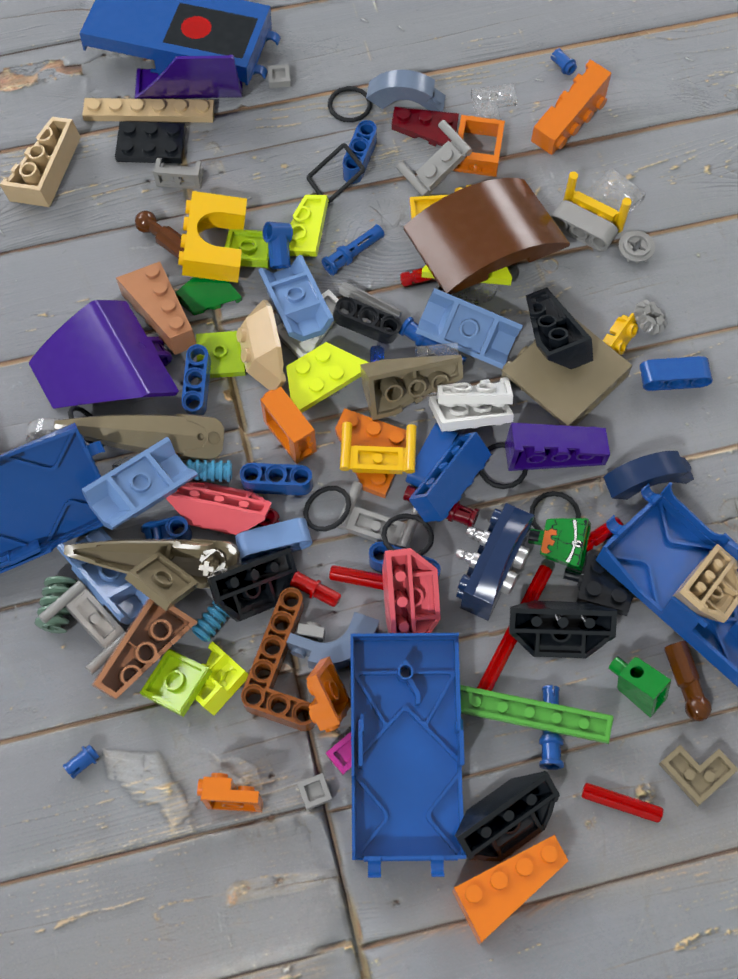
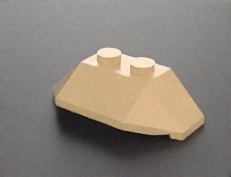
M262 300L246 317L241 327L238 328L237 341L241 345V360L245 364L246 372L270 391L276 390L280 386L282 387L286 382V377L283 372L282 349L273 309L268 300Z
M716 544L689 574L673 596L699 616L725 623L738 605V561L719 544Z

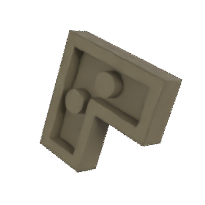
M681 745L659 763L663 770L697 807L738 771V768L720 749L699 765Z

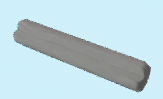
M343 282L339 288V294L344 297H350L389 313L399 320L402 316L401 310L347 282Z

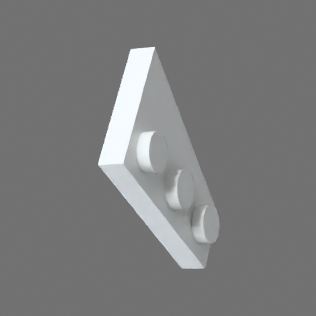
M328 289L322 296L331 314H333L339 299ZM334 321L325 334L303 342L289 337L283 323L277 326L279 339L299 359L317 348L334 324Z
M508 377L500 378L498 383H490L489 379L480 380V383L474 386L466 382L437 385L438 404H443L447 407H453L457 404H467L471 407L492 404L495 407H504L506 404H513V393Z

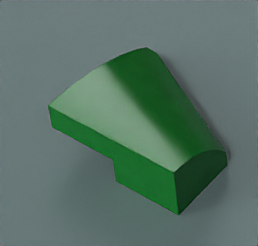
M193 277L176 291L180 304L193 316L202 314L209 309H219L221 304L234 300L236 303L242 301L241 295L228 281Z

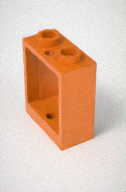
M461 115L458 135L462 139L464 138V133L497 137L494 155L472 152L453 171L496 177L505 121Z
M280 386L276 390H270L265 393L263 398L260 399L264 422L294 462L298 464L317 452L314 428L283 388Z

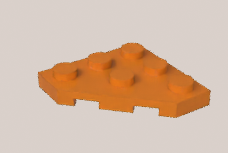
M344 408L335 427V433L341 442L342 423H352L351 446L406 448L407 430L377 419L372 420L371 417ZM355 473L358 482L363 485V491L382 498H386L396 475Z

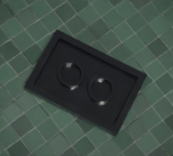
M120 121L115 151L116 162L156 163L157 158H162V163L182 164L186 133L185 123Z

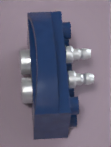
M506 503L502 511L495 508L489 522L488 531L482 532L476 530V528L468 527L466 535L479 541L480 546L477 553L474 552V554L463 549H458L455 554L458 559L469 563L467 575L463 574L456 595L457 598L462 599L461 609L489 621L501 593L509 595L516 583L518 574L512 571L513 567L520 570L526 562L530 549L525 547L524 544L535 515Z

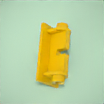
M631 313L629 317L626 315L618 317L609 330L610 334H606L602 340L619 355L625 352L627 344L637 334L638 325L634 313Z

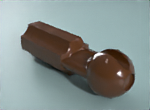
M139 212L135 217L137 229L143 233H152L156 236V243L179 259V251H184V248H180L182 235L170 226L162 227L159 225L156 216L152 212Z
M679 641L666 646L664 650L677 686L681 688L686 702V714L694 721L706 720L711 714L712 706L702 691L699 683L700 677L687 642Z

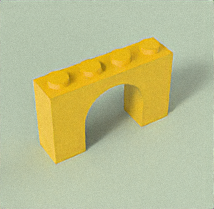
M192 191L191 200H186L185 214H189V217L184 216L183 230L187 231V234H182L180 248H184V251H179L178 265L182 266L183 276L238 283L242 250L211 245L204 241L199 234L210 228L244 230L246 198Z

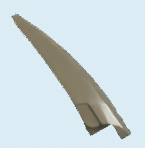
M106 415L54 421V430H59L75 423L79 433L82 434L85 440L92 442L101 441L103 445L137 453L145 451L166 437L170 439L175 453L181 460L188 461V459H191L192 462H196V459L199 461L211 460L218 457L223 449L224 427L222 423L216 418L203 415Z
M198 538L191 540L121 539L64 545V555L125 574L159 551L197 580L196 588L208 589L210 587L207 578L214 572L238 564L240 557L238 547L232 542Z

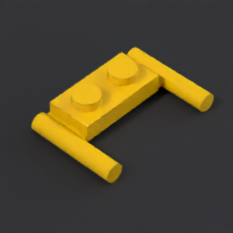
M575 171L570 172L563 201H570L610 221L617 227L619 233L622 232L632 203L631 199L624 198L620 210L617 212V210L579 191H575L578 173Z
M343 422L340 470H352L354 473H415L417 426L413 424L407 425L406 448L351 446L352 423Z

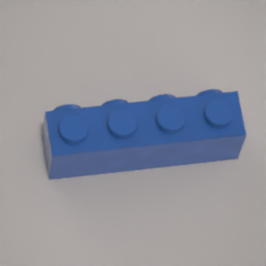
M477 432L459 435L409 498V501L424 522H440L446 519L454 504L462 498L461 495L466 488L474 482L478 472L486 466V462L492 454Z

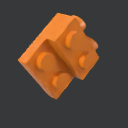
M329 656L321 659L306 678L307 688L310 694L315 696L309 705L310 718L313 723L317 724L320 731L325 730V732H331L340 727L342 719L346 717L347 711L351 706V700Z
M211 773V777L203 776V779L198 780L197 796H201V801L207 809L262 813L263 800L259 791H255L254 787L238 786L237 790L232 778H228V774Z

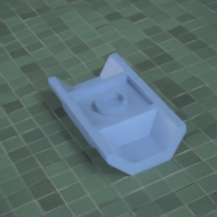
M302 255L296 257L291 267L274 273L264 268L258 269L267 293L289 337L303 342L325 334L334 319Z
M434 288L415 333L503 369L513 343L523 325Z
M166 437L82 488V493L90 509L102 524L113 530L130 518L139 516L175 493L179 487L197 477L198 473L193 469L187 468L175 453L170 439Z
M100 527L91 531L86 538L74 544L112 539ZM58 544L57 549L72 565V571L101 605H106L120 622L127 625L133 622L149 597L125 580L127 574L64 555L65 544Z

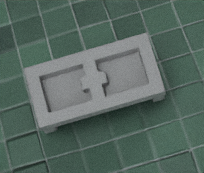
M157 158L153 170L156 186L201 189L204 168L201 166L202 161H196L195 167L164 165L162 158Z

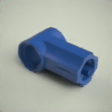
M266 222L263 226V239L268 243L269 263L272 269L291 267L289 243L292 240L293 229L289 223Z

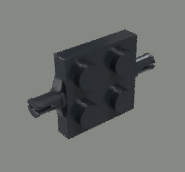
M587 555L585 566L581 573L565 569L563 579L578 582L579 592L576 602H587L615 609L617 614L628 615L630 604L637 597L595 560L597 558L596 555Z

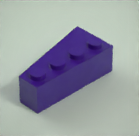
M511 422L505 442L508 471L606 465L610 456L606 428L595 426L582 427Z

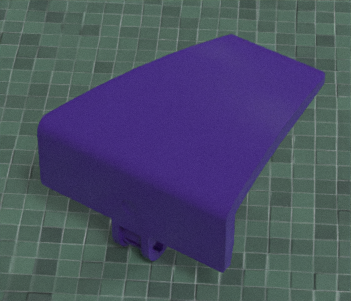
M234 55L176 56L160 75L150 72L151 69L138 68L136 71L135 99L243 97V82L239 81Z
M91 301L54 332L29 361V365L53 409L133 398L176 396L179 392L165 368L173 359L171 353L165 350L161 337H147L126 301Z

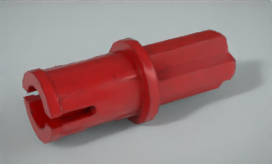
M299 571L294 574L290 586L309 594V598L313 599L315 597L332 607H335L341 598L340 593L321 584V580L311 579Z

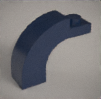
M662 451L645 455L629 461L603 476L611 498L628 500L639 493L648 483L651 487L667 482L687 484L694 480L689 462L685 457H680L678 451Z

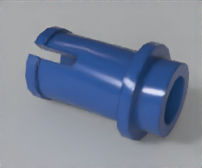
M560 48L556 49L552 53L554 56H551V60L561 68L563 74L571 75L577 68L576 61L570 59Z
M90 744L87 747H81L82 751L63 765L64 769L73 779L92 763L96 764V760L100 757Z

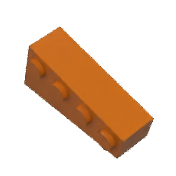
M591 59L585 65V73L583 75L578 73L573 79L574 83L569 92L564 90L559 96L555 107L551 106L533 128L531 142L551 155L557 149L561 150L565 146L567 139L571 135L575 136L580 130L581 125L584 122L588 123L593 117L594 112L597 109L601 110L607 102L606 94L611 72Z
M555 835L454 887L452 892L478 944L482 943L568 862Z

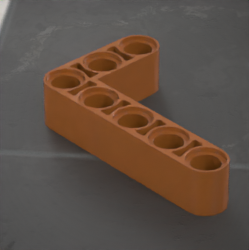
M290 587L283 590L278 598L243 687L241 699L244 708L251 714L300 731H309L316 724L312 722L311 718L306 722H302L297 719V716L303 711L309 712V705L311 703L273 690L288 651V637L290 633H295L304 609L302 593L298 589ZM289 599H296L298 601L297 605L289 607L285 603ZM281 622L289 624L286 630L276 629L277 624ZM271 646H278L280 648L279 652L274 655H270L266 651ZM261 670L271 672L270 676L266 679H259L257 674ZM258 694L261 696V700L257 704H250L247 702L249 696ZM276 703H284L286 705V709L281 713H275L272 710Z

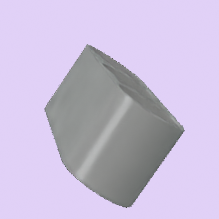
M567 200L561 201L551 216L562 233L601 252L607 250L618 234V229L613 223Z

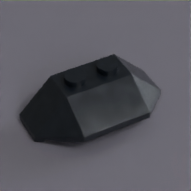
M286 548L214 572L207 580L215 605L236 622H240L274 608L281 592L289 588L297 569L291 548Z
M530 601L510 606L509 634L533 657L587 658L616 637L617 610L587 602Z
M546 771L511 778L466 811L455 837L469 860L501 862L546 829L555 802L558 801L560 794Z

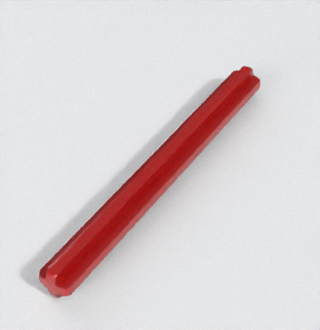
M545 565L539 566L520 604L538 601L551 576V568ZM509 626L477 686L479 689L493 690L517 643V640L509 634Z

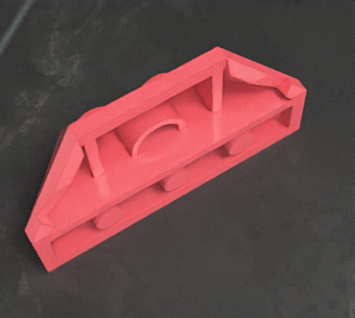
M187 482L166 498L175 510L187 520L189 525L229 535H237L264 521L272 505V502L265 500L254 492L208 482Z
M412 548L385 551L382 575L388 633H432L441 620L438 569Z

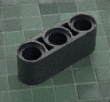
M350 297L340 298L332 314L336 324L384 344L394 342L401 329V322L397 317ZM340 309L347 310L349 314L342 313ZM362 318L369 319L371 323L364 322ZM384 327H389L393 332H387Z

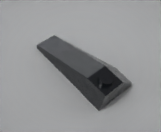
M546 287L526 295L536 346L546 359L571 370L592 362V338L553 293Z

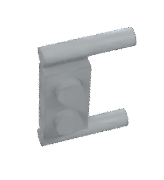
M442 120L438 127L449 137L451 142L448 140L416 172L417 176L404 162H400L396 166L422 196H428L430 191L473 151L445 120Z
M354 481L349 492L351 499L349 515L337 528L346 529L348 533L375 542H383L381 537L382 528L390 518L354 507L363 486L360 482ZM345 502V504H344V507H343V509H342V512H341V514H340V517L342 516V514H343L344 511H345L346 502ZM413 506L410 514L418 515L420 517L419 513ZM408 519L407 524L398 520L392 523L386 535L389 544L403 549L409 548L418 521Z
M77 581L38 617L46 624L65 606L67 607L66 609L104 648L99 655L85 666L86 670L92 675L107 662L126 631L85 588L83 583Z

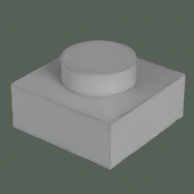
M289 64L267 66L269 88L291 87Z
M315 622L299 623L297 635L324 643L326 636L325 627H321L320 624Z
M323 773L297 783L306 811L332 801Z

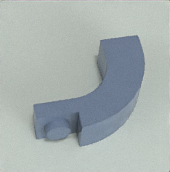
M392 70L379 74L369 81L366 99L381 109L398 100H409L420 104L427 110L443 112L446 95L434 88L435 80L425 74L411 70Z
M354 612L347 631L339 639L321 643L290 633L287 647L291 651L290 653L298 658L304 659L306 656L309 657L308 667L314 669L321 659L329 656L336 670L343 669L351 665L350 634L378 633L379 620Z

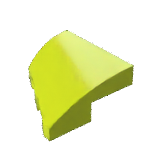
M212 641L208 647L211 653L207 663H201L210 668L212 673L195 699L215 716L243 685L249 674Z

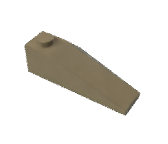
M461 354L383 359L360 364L362 387L372 420L397 415L403 411L402 408L413 402L417 404L423 400L424 396L434 391L437 392V385L453 384L463 379Z

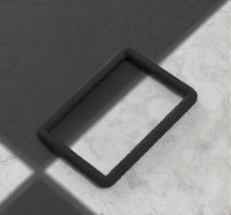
M342 143L306 177L318 195H323L311 177L343 148L348 152L361 170L328 199V204L365 172V167L346 143Z

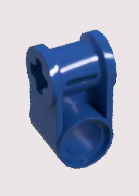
M182 516L150 521L141 526V532L145 534V539H154V537L155 539H192L191 528L187 520ZM181 527L184 528V531L182 533L174 534V531L176 529Z

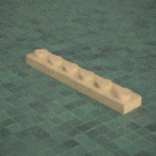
M85 98L82 116L84 121L213 123L215 104L214 100Z

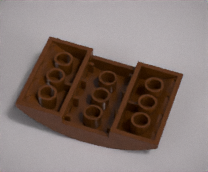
M520 178L492 179L460 189L433 203L403 226V230L442 291L450 295L488 280L489 273L527 259L530 263L570 246L567 238L527 182Z

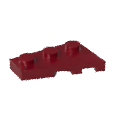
M394 107L391 130L414 139L422 138L427 140L428 144L435 147L437 145L443 146L448 140L449 142L451 140L438 125L442 120H445L457 133L459 113Z

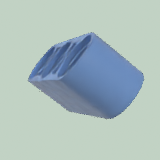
M295 518L247 530L235 536L241 562L286 548H291V552L299 551L310 547L313 543L305 518Z

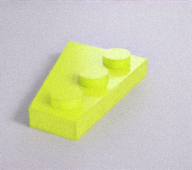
M305 195L292 215L293 220L290 224L293 229V236L289 243L290 256H318L329 202L327 195Z

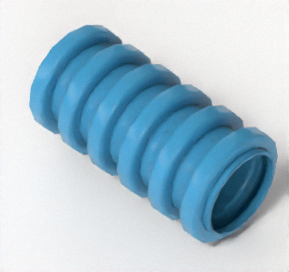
M188 459V462H186L187 468L193 469L198 473V476L194 478L196 482H199V479H203V482H207V480H211V482L227 480L230 483V480H232V463L230 460H227V463H223V460H219V462H215V460L200 462L196 459V462H192L191 459Z
M214 601L212 602V607L208 606V612L202 614L203 618L198 619L197 625L191 628L192 632L204 642H210L211 635L215 636L216 629L220 630L221 623L225 624L227 621L226 617H230L215 605Z

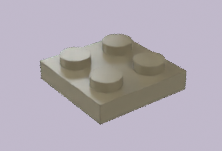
M159 551L128 571L125 580L166 611L195 590L198 584L197 580Z

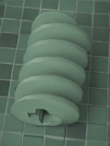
M65 576L46 578L44 580L45 588L42 590L44 597L39 601L42 607L37 610L38 616L63 595L70 586H73L77 580ZM64 607L46 624L39 617L36 618L35 625L50 633H66L67 630L61 628V625H68L70 621L63 618V615H70L71 613Z

